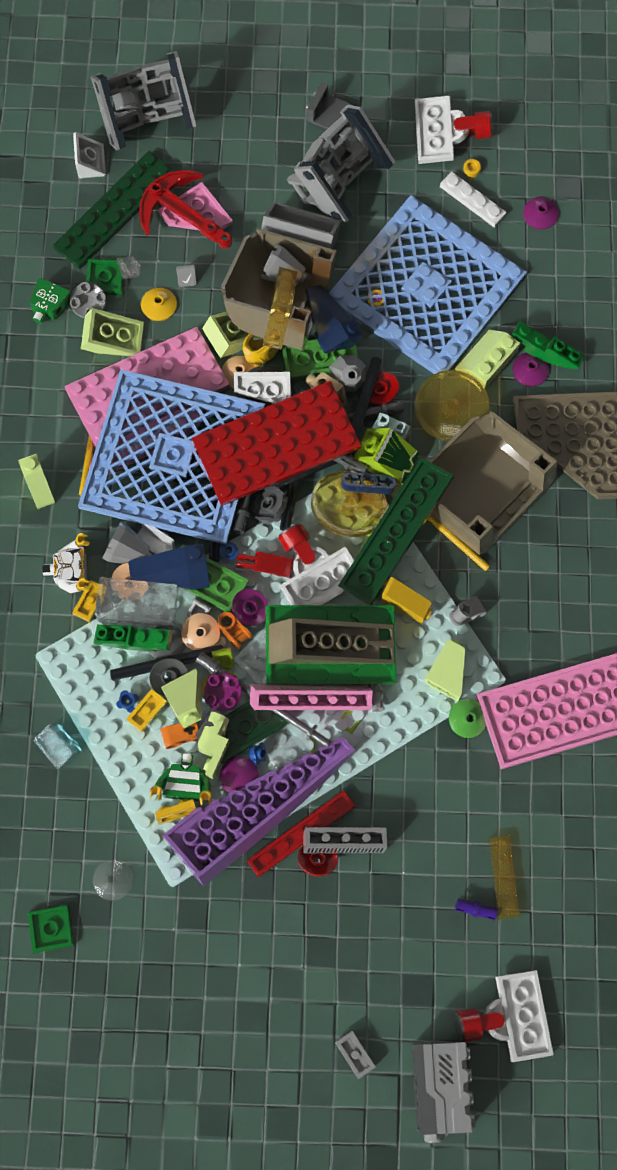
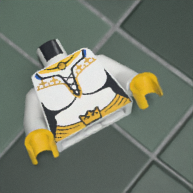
M79 533L76 540L60 549L58 553L53 554V564H43L42 566L43 576L54 575L55 583L69 593L82 590L89 592V588L86 586L87 583L91 582L87 580L86 551L82 545L88 546L90 543L89 541H84L88 535Z

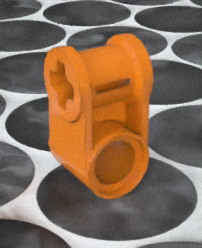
M224 612L220 614L218 618L220 631L238 650L243 642L248 638L251 639L253 636L232 613ZM224 619H230L232 621V624L230 626H224L222 625V621Z
M181 723L161 728L160 731L165 748H175L196 740V733L199 730L198 725L194 723L183 729ZM188 727H192L194 729L192 731L193 734L189 735V733L187 732Z

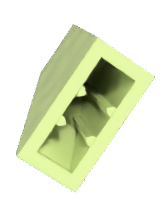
M37 454L18 460L37 509L54 504L55 500Z
M447 639L426 675L424 683L458 702L462 694L465 648L462 647L463 645L459 641Z
M196 669L161 687L183 729L201 720L203 683Z

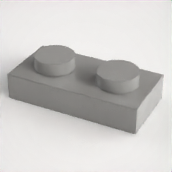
M353 1031L335 1042L358 1079L375 1068V1065Z

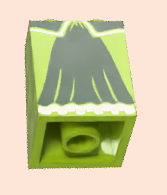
M375 428L366 430L360 441L361 448L356 450L353 456L357 461L368 465L367 470L369 472L390 475L396 480V485H403L412 467L416 464V459L420 453L391 428Z

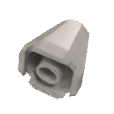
M276 244L275 248H277V251L272 250L263 269L266 274H262L261 278L267 281L298 285L299 282L303 283L307 276L306 268L285 247Z
M339 355L329 366V376L344 385L345 393L357 392L363 386L366 379L367 366L356 355ZM350 371H352V377H351V378H349V376H348V374H349Z
M120 522L102 559L108 562L124 564L131 560L150 556L152 553L149 552L150 547L127 524Z

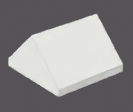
M75 132L73 137L78 177L105 176L104 144Z

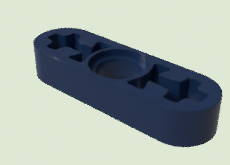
M346 472L342 476L340 485L342 489L350 492L391 494L394 491L396 480L390 475ZM363 481H371L373 485L367 486Z

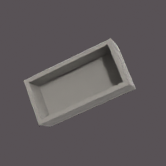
M272 202L263 216L261 229L333 249L338 238L341 220Z

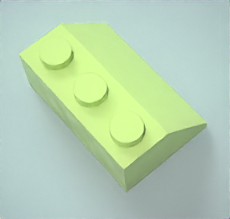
M488 330L457 365L455 370L484 391L516 355L520 342L506 332Z

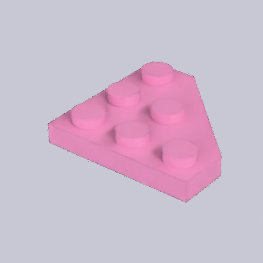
M202 182L179 196L181 200L204 218L210 219L223 230L233 224V220ZM163 206L158 209L160 216L168 226L199 230Z

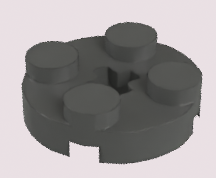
M269 486L264 489L265 492L259 493L255 497L252 504L254 517L265 524L280 521L288 501V496L282 490L275 486Z

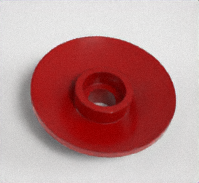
M378 372L370 403L385 404L396 397L399 391V383L394 375L387 372Z
M303 846L298 852L299 866L306 873L313 876L330 874L335 870L338 863L336 853H304Z

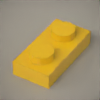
M90 580L91 583H88L86 586L89 588V592H83L72 612L73 615L89 623L108 591L107 587L93 580Z
M151 689L126 720L140 732H143L167 701Z
M184 799L179 801L177 805L160 807L158 811H155V816L158 824L161 825L187 816L196 809L193 799Z

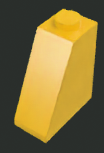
M390 577L382 593L381 605H394L395 612L423 624L425 619L429 620L433 609H430L431 601L395 578Z

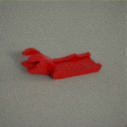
M259 551L256 552V556L238 554L236 557L237 560L243 561L237 562L235 564L236 568L253 569L255 572L269 573L291 579L293 559Z

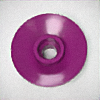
M536 197L526 203L523 216L528 225L542 230L552 227L557 222L559 211L556 204L550 199Z
M523 353L514 361L513 375L519 383L525 386H538L547 379L549 365L547 362L528 353Z
M244 589L234 596L232 611L237 620L242 624L257 626L266 620L265 606L269 604L264 595L259 591ZM246 607L250 608L251 612H248Z

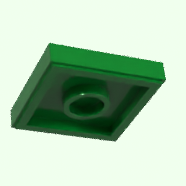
M88 259L86 282L94 283L101 287L105 295H123L124 260Z
M69 905L27 912L33 953L74 946Z

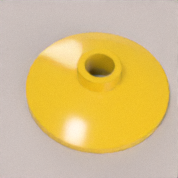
M153 288L144 294L141 300V309L147 318L154 321H164L175 313L177 300L170 290Z

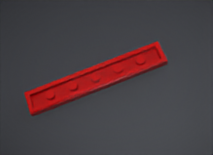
M343 790L247 860L248 864L259 878L303 846V833L306 827L328 828L356 807Z

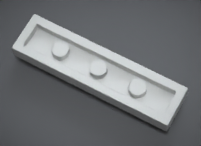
M452 171L440 183V187L494 228L506 216V211Z

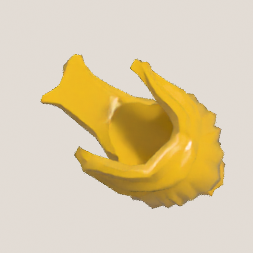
M249 333L243 343L244 356L250 364H254L255 367H261L275 356L281 344L263 338L261 340H253L255 335Z

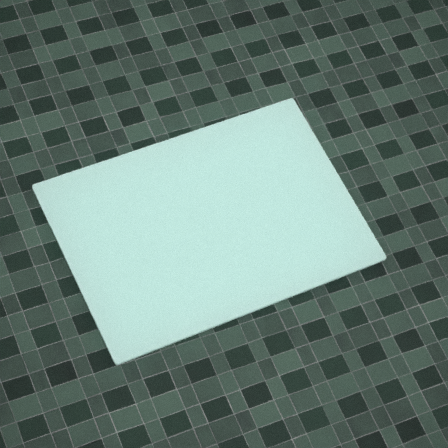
M341 476L296 502L291 526L297 523L304 525L311 536L307 541L310 547H319L329 556L346 547L353 560H355L369 538L361 530L373 516L381 520L389 505L382 494L345 491L340 485ZM363 481L367 486L373 485L371 481ZM281 520L268 524L260 523L229 541L236 544L239 551L238 554L256 556V552L259 551L293 559V562L297 556L295 550L286 552L278 539L279 534L283 532L279 527ZM414 542L391 577L431 601L430 609H433L429 620L425 619L423 624L395 612L397 684H380L383 688L382 698L385 710L380 712H373L372 709L350 710L352 716L348 713L344 719L340 718L346 710H286L311 728L317 725L316 731L328 739L331 736V742L343 737L355 749V752L288 816L449 718V712L457 701L424 683L426 675L447 639L457 640L465 648L462 694L458 701L462 699L478 700L477 694L496 689L505 683V677L470 625L466 623L456 626L450 621V612L458 607ZM228 548L225 552L229 554L233 550ZM219 555V561L216 563L249 580L245 589L259 591L267 599L269 605H290L279 587L290 578L255 572L253 569H239L235 567V564L243 561L237 559L226 561ZM293 564L291 570V578L295 576V573L293 571ZM155 584L148 588L146 594L140 599L120 604L36 653V659L171 887H175L193 876V874L164 839L163 834L184 817L159 825L155 811L166 805L170 807L177 805L181 800L164 798L163 792L160 801H158V795H152V798H149L150 789L155 786L161 774L171 767V764L181 765L182 754L193 755L192 766L200 767L203 772H206L204 766L207 759L212 757L199 752L198 738L175 748H165L160 729L180 723L168 701L143 732H140L126 720L131 713L126 709H119L116 706V702L119 701L120 693L123 690H127L133 695H138L139 701L134 706L136 708L151 689L153 690L149 681L150 673L112 681L110 670L155 659L146 651L127 650L94 644L97 624L125 625L143 629H154L159 625L170 624L181 630L185 620L188 618L186 614L197 596L180 587H167L166 585ZM386 585L380 592L379 596L377 597L373 605H381L382 593ZM344 592L324 605L368 604L348 592ZM214 607L210 616L218 623V618L224 611ZM246 607V610L251 612L250 608ZM224 619L222 621V625L224 626H230L232 624V621L230 619ZM266 620L257 626L244 625L253 637L243 642L238 650L220 631V638L216 645H223L224 649L231 647L235 664L234 668L226 669V671L234 673L250 687L251 684H266ZM198 629L197 635L203 636V629ZM185 645L183 653L193 651ZM196 662L185 664L188 672L194 669L197 670L202 683L210 675L209 670ZM165 673L164 677L168 678L171 673ZM323 684V685H346V684ZM242 691L240 702L235 708L220 712L207 705L202 695L201 720L197 721L196 724L200 729L211 712L225 716L249 702L250 696ZM356 721H361L352 734L346 731L347 727L351 729ZM290 723L260 741L265 745L267 758L266 761H261L259 765H256L259 777L273 770L278 771L284 768V765L290 762L294 763L308 753L311 754L314 748L311 738L307 741V734ZM188 727L187 732L189 735L193 734L192 731L194 729L192 727ZM315 740V751H318L324 745ZM250 748L235 757H245L251 760L249 757ZM221 763L214 780L208 777L211 784L212 801L229 795L220 782V771L224 765ZM204 800L202 802L203 805L200 802L194 801L196 809L210 804L209 800Z

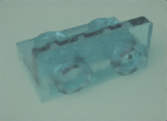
M58 723L48 724L33 740L57 769H62L74 755L81 752L78 743L70 738L65 728Z

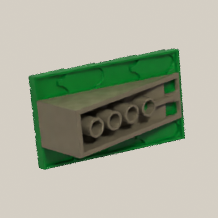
M394 605L265 606L266 684H397Z

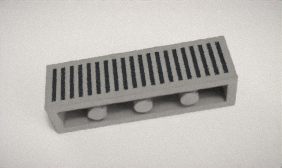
M306 827L303 833L304 853H384L387 849L386 828Z

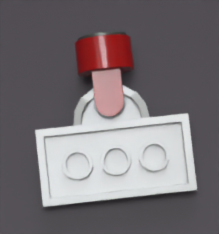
M450 96L415 99L419 164L454 160L453 145L462 142L467 135H476V140L488 139L493 136L492 115L489 111L475 112V116H465L462 111L451 110Z
M297 523L279 534L278 539L285 551L295 550L297 553L293 562L295 576L279 587L290 605H324L346 592L338 585L354 560L346 547L330 556L319 547H310L307 541L311 536L302 523Z
M537 970L495 977L499 999L492 1001L486 1007L483 1015H479L476 1008L458 1010L454 1015L456 1034L462 1043L481 1040L482 1031L487 1030L492 1037L501 1041H508L511 1062L553 1055Z

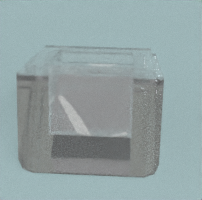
M133 255L117 258V263L124 279L140 275L141 265Z

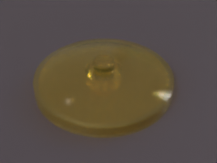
M446 370L433 374L422 383L416 394L415 414L419 424L431 436L443 441H450L472 418L482 417L489 413V398L485 388L476 378L465 372Z
M349 471L335 472L323 477L315 485L311 496V509L317 521L330 532L344 537H361L372 533L387 510L385 495L345 491L342 489L340 482L343 474ZM363 481L367 486L373 485L371 481Z

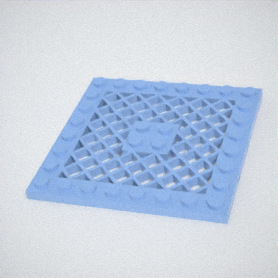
M410 195L329 294L354 320L443 380L523 280L527 272ZM420 227L421 232L412 233V228ZM408 229L409 234H404V232ZM435 236L436 242L427 243L426 237ZM422 238L423 243L414 244V239ZM410 239L411 245L402 246L401 240ZM398 241V246L393 247L394 244ZM449 246L450 251L441 252V247ZM437 247L438 253L429 254L428 248ZM424 249L425 254L416 255V250ZM412 250L413 256L404 257L403 251ZM400 252V257L391 258V253ZM464 255L465 261L456 262L455 256ZM451 257L452 263L443 264V258ZM439 258L440 264L431 265L430 259ZM422 260H426V261H427V264L424 263V262H422V263L419 265V267H418V261H422ZM414 262L415 267L406 268L405 263ZM392 264H402V269L393 270ZM389 265L390 270L381 271L380 266ZM478 265L479 271H470V266ZM377 266V272H372ZM466 267L467 272L458 273L457 268ZM453 268L454 274L445 275V269ZM413 273L408 279L407 274ZM394 275H404V280L395 281ZM493 275L494 281L485 282L484 276ZM391 276L392 282L383 283L382 277ZM480 276L481 282H472V277ZM369 278H379V283L370 284ZM468 278L469 284L460 285L459 279ZM366 279L367 285H361ZM455 279L456 285L450 286L452 283L451 280ZM397 286H402V288H401V291H402V292H397V288H396V287H397ZM491 286H493V287L489 290V292L487 293V288H486V287H491ZM393 287L394 293H384V288ZM483 288V294H475L474 289ZM380 289L382 294L372 295L371 290ZM470 289L471 295L462 296L461 290ZM368 290L369 296L359 297V291ZM458 291V297L450 298L449 292ZM445 293L446 298L440 299L441 296ZM407 297L408 303L399 304L398 298ZM383 298V306L374 307L373 299ZM395 298L396 304L386 305V299ZM367 299H370L371 306L367 305L364 302H367ZM482 299L481 302L477 305L476 300ZM472 301L473 307L464 308L463 302ZM460 302L461 308L452 309L451 303ZM447 304L448 310L439 311L438 305ZM435 306V311L426 312V308L431 310ZM422 307L423 313L414 314L413 308ZM409 308L410 314L401 315L400 309ZM397 310L398 316L388 317V311ZM472 312L466 319V313ZM462 313L463 320L454 321L453 314ZM449 315L450 321L441 322L440 316ZM437 317L438 323L429 324L428 318ZM424 318L425 324L416 325L415 319ZM411 320L412 326L403 327L402 321ZM461 325V327L456 332L455 326ZM451 327L452 333L443 334L442 328ZM439 328V334L430 335V329ZM426 330L427 336L418 337L417 331ZM451 338L449 342L445 345L444 339ZM441 340L442 346L433 347L432 341Z
M120 369L78 508L226 545L239 499L223 506L220 505L218 500L215 510L212 502L218 499L217 496L214 495L208 498L205 491L213 488L211 482L204 487H201L198 482L204 477L208 478L201 459L197 455L192 437L224 425L231 419L236 420L263 409L265 404ZM146 396L152 397V398H155V399L149 401ZM143 397L146 403L137 407L134 401ZM161 401L164 408L155 412L152 406ZM165 401L172 402V404L167 406ZM132 404L134 410L128 413L130 405ZM183 405L189 406L190 408L185 410ZM179 406L182 412L173 416L170 410ZM149 408L152 414L144 418L141 412ZM197 410L200 417L192 421L188 414ZM201 410H206L209 412L203 414ZM167 412L170 419L162 423L159 416ZM138 414L141 420L132 425L129 418ZM219 414L226 415V417L222 419ZM215 415L218 421L210 425L207 418ZM186 417L189 423L180 427L177 420ZM156 418L159 425L150 429L147 423ZM125 421H127L129 427L123 429ZM204 421L207 427L198 431L195 425ZM174 423L177 429L168 433L165 427ZM144 425L147 431L139 435L135 429ZM192 427L195 434L187 438L183 431ZM162 429L165 434L159 433L158 439H156L153 433ZM133 431L136 437L127 442L124 435ZM178 434H181V436L183 437V439H182V438H178V437H174V436H176V435H178ZM151 436L154 442L145 446L142 439ZM121 437L124 444L118 446ZM139 442L142 448L133 452L130 446ZM155 447L153 456H151L148 450ZM127 448L130 455L122 459L118 452ZM146 453L149 459L140 463L137 456ZM116 455L119 461L112 464ZM194 455L197 462L191 464V460ZM134 459L137 465L128 470L125 463ZM150 464L149 469L152 472L146 474L143 468ZM122 465L125 472L116 476L113 469ZM200 466L203 473L195 477L192 470ZM141 470L144 476L134 480L131 474ZM111 472L114 478L107 481L109 473ZM162 473L168 474V475H171V476H169V477H167V478L165 479V477L163 476ZM189 473L192 479L183 483L181 478L186 479L187 474ZM159 474L162 481L153 485L150 478ZM129 476L132 483L123 487L120 480ZM177 478L180 485L171 489L168 483ZM147 480L150 487L141 491L138 485ZM117 482L120 489L111 494L108 487ZM195 483L199 490L190 494L186 487ZM165 485L169 492L160 496L156 489ZM135 487L138 494L130 498L126 491ZM184 490L187 496L178 501L175 493ZM154 492L157 498L148 503L145 495ZM123 493L126 499L117 496ZM202 494L205 501L197 505L193 498ZM172 496L175 503L166 507L163 500ZM142 498L144 503L136 502V500ZM190 500L194 507L185 512L181 505ZM160 502L163 508L154 505ZM209 505L212 512L203 516L200 509ZM179 507L181 512L173 511V509ZM197 511V513H198V515H199L200 517L193 516V515H190V514H192V513H194V512Z

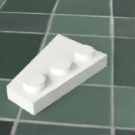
M234 372V393L275 404L291 397L290 372Z

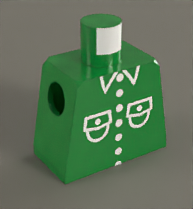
M39 278L30 300L31 309L35 312L32 318L33 321L42 324L46 317L56 320L70 303V291Z

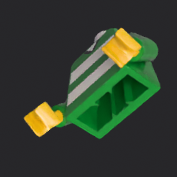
M182 754L181 765L171 764V767L161 774L155 786L150 789L149 798H152V795H158V801H160L163 792V797L167 799H193L196 802H200L201 805H203L202 802L204 800H209V803L212 804L211 784L200 767L192 766L194 756Z

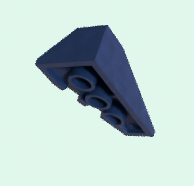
M321 285L307 287L305 291L309 308L313 313L312 322L316 326L315 336L324 354L352 348L363 336L355 320Z
M204 544L185 546L128 561L131 581L162 584L167 587L174 586L186 590L210 588Z

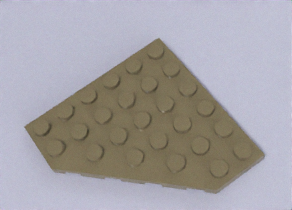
M617 392L514 396L516 430L557 461L558 468L596 499H617Z

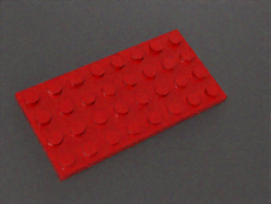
M331 381L192 437L194 446L221 506L361 448L357 435Z

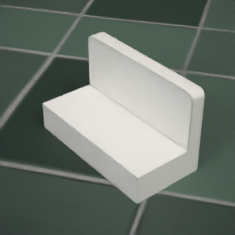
M141 524L142 528L137 535L150 547V553L154 555L175 549V542L172 538L153 526Z

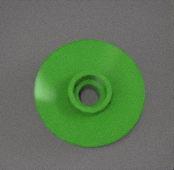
M462 699L452 706L449 712V724L457 735L464 738H473L484 731L486 723L478 701ZM469 714L473 717V720L471 722L467 721V716Z

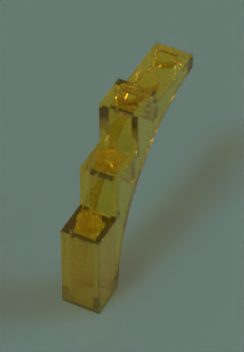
M279 267L271 295L272 303L263 341L264 346L282 349L295 295L294 290L298 271Z

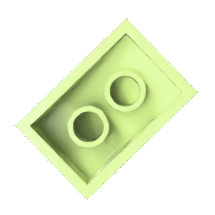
M92 308L85 315L81 349L98 354L133 356L141 350L144 322Z
M227 311L210 316L202 328L220 358L243 350L244 340L249 334L232 322ZM254 336V337H253V340H261V339H262V338L257 337V336Z

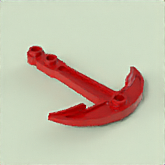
M190 170L169 172L155 179L146 188L140 201L139 217L141 226L147 236L150 235V225L154 216L153 210L158 204H161L199 229L200 233L211 241L218 242L221 248L228 249L233 244L231 234L223 232L220 226L210 219L204 218L171 192L178 184L180 187H183L192 181L203 178V173Z

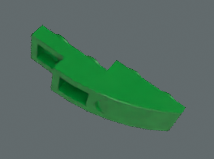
M522 321L518 322L511 335L518 342L525 345L523 351L556 366L578 369L585 356L554 336L550 340Z
M97 624L94 644L135 651H170L173 632L166 629H143L125 625Z

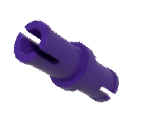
M457 898L455 911L471 914L475 918L479 916L495 921L498 908L482 905L479 901L474 903Z

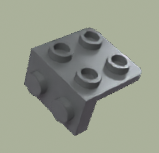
M322 82L319 88L316 87L312 101L307 103V121L328 129L342 116L340 111L346 105L351 104L328 95V84Z

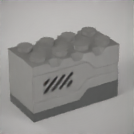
M466 1043L412 1045L417 1133L424 1135L426 1143L442 1142L450 1133H471L472 1127H475V1116L470 1113L469 1106L473 1105V1092L468 1091V1082H472L471 1069H467L466 1060H470V1048L466 1047Z

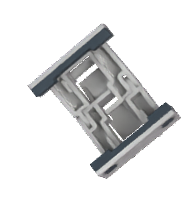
M177 51L167 53L168 60L144 64L141 67L135 66L108 77L101 73L91 76L110 145L115 150L126 147L123 132L142 126L144 123L183 115L186 129L196 127ZM169 79L172 89L170 98L155 101V99L168 95L165 80ZM138 90H141L143 99L145 100L140 101L137 92ZM110 96L113 97L116 110H120V109H129V110H126V111L121 112V113H116V112H114V111H113V108H112L111 101H110Z
M346 105L340 111L342 116L320 135L319 139L312 143L302 162H298L294 168L295 174L287 178L288 183L293 185L301 197L302 203L316 205L324 216L341 220V223H347L352 216L345 203L339 200L346 189L345 187L371 162L374 166L390 169L395 163V160L363 109L352 105ZM354 132L360 142H349L347 138ZM345 152L351 154L344 161H340ZM302 186L306 187L309 193H306Z

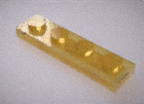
M510 836L490 837L489 844L498 920L519 918Z

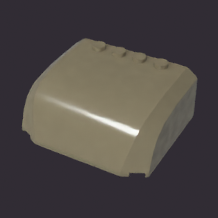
M257 229L256 233L251 236L247 235L244 237L221 285L228 316L237 327L247 333L268 341L303 350L314 326L312 322L313 313L309 308L305 289L321 285L328 292L333 277L337 250L262 229ZM276 244L285 247L306 268L307 276L303 283L299 282L298 285L267 281L261 278L262 274H266L263 269L272 250L277 251V248H275Z
M490 411L489 414L482 417H474L429 460V462L454 475V479L431 515L472 550L481 555L487 552L550 487L556 476L557 461L494 412Z

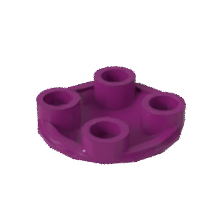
M229 673L211 675L204 688L206 704L220 712L235 708L242 697L240 681Z
M245 757L229 759L220 771V782L227 793L235 789L237 791L245 787V784L259 778L257 766Z

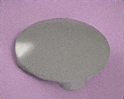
M83 282L72 291L70 305L76 315L85 319V315L92 308L104 311L106 295L98 285Z

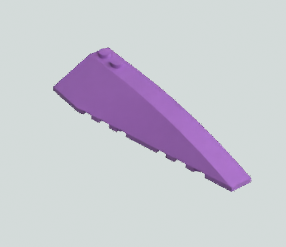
M343 737L332 741L328 747L322 746L318 751L312 754L308 753L302 756V759L294 763L290 762L278 771L273 770L245 784V787L237 791L235 789L229 792V795L219 800H213L212 804L193 810L163 834V837L204 887L301 805L355 752V749Z

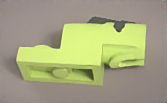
M211 712L196 733V737L199 740V752L212 757L207 759L204 770H206V776L213 780L229 745V739L222 737L226 734L229 719L216 712Z

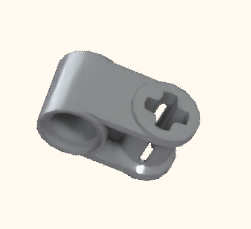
M473 596L461 602L457 609L451 611L449 618L454 625L461 626L481 618L487 611L479 598Z

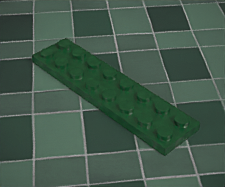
M148 151L53 244V248L78 269H81L88 262V259H91L140 210V201L146 188L155 179L175 170L151 151Z
M421 457L338 586L364 603L373 605L454 479V475Z

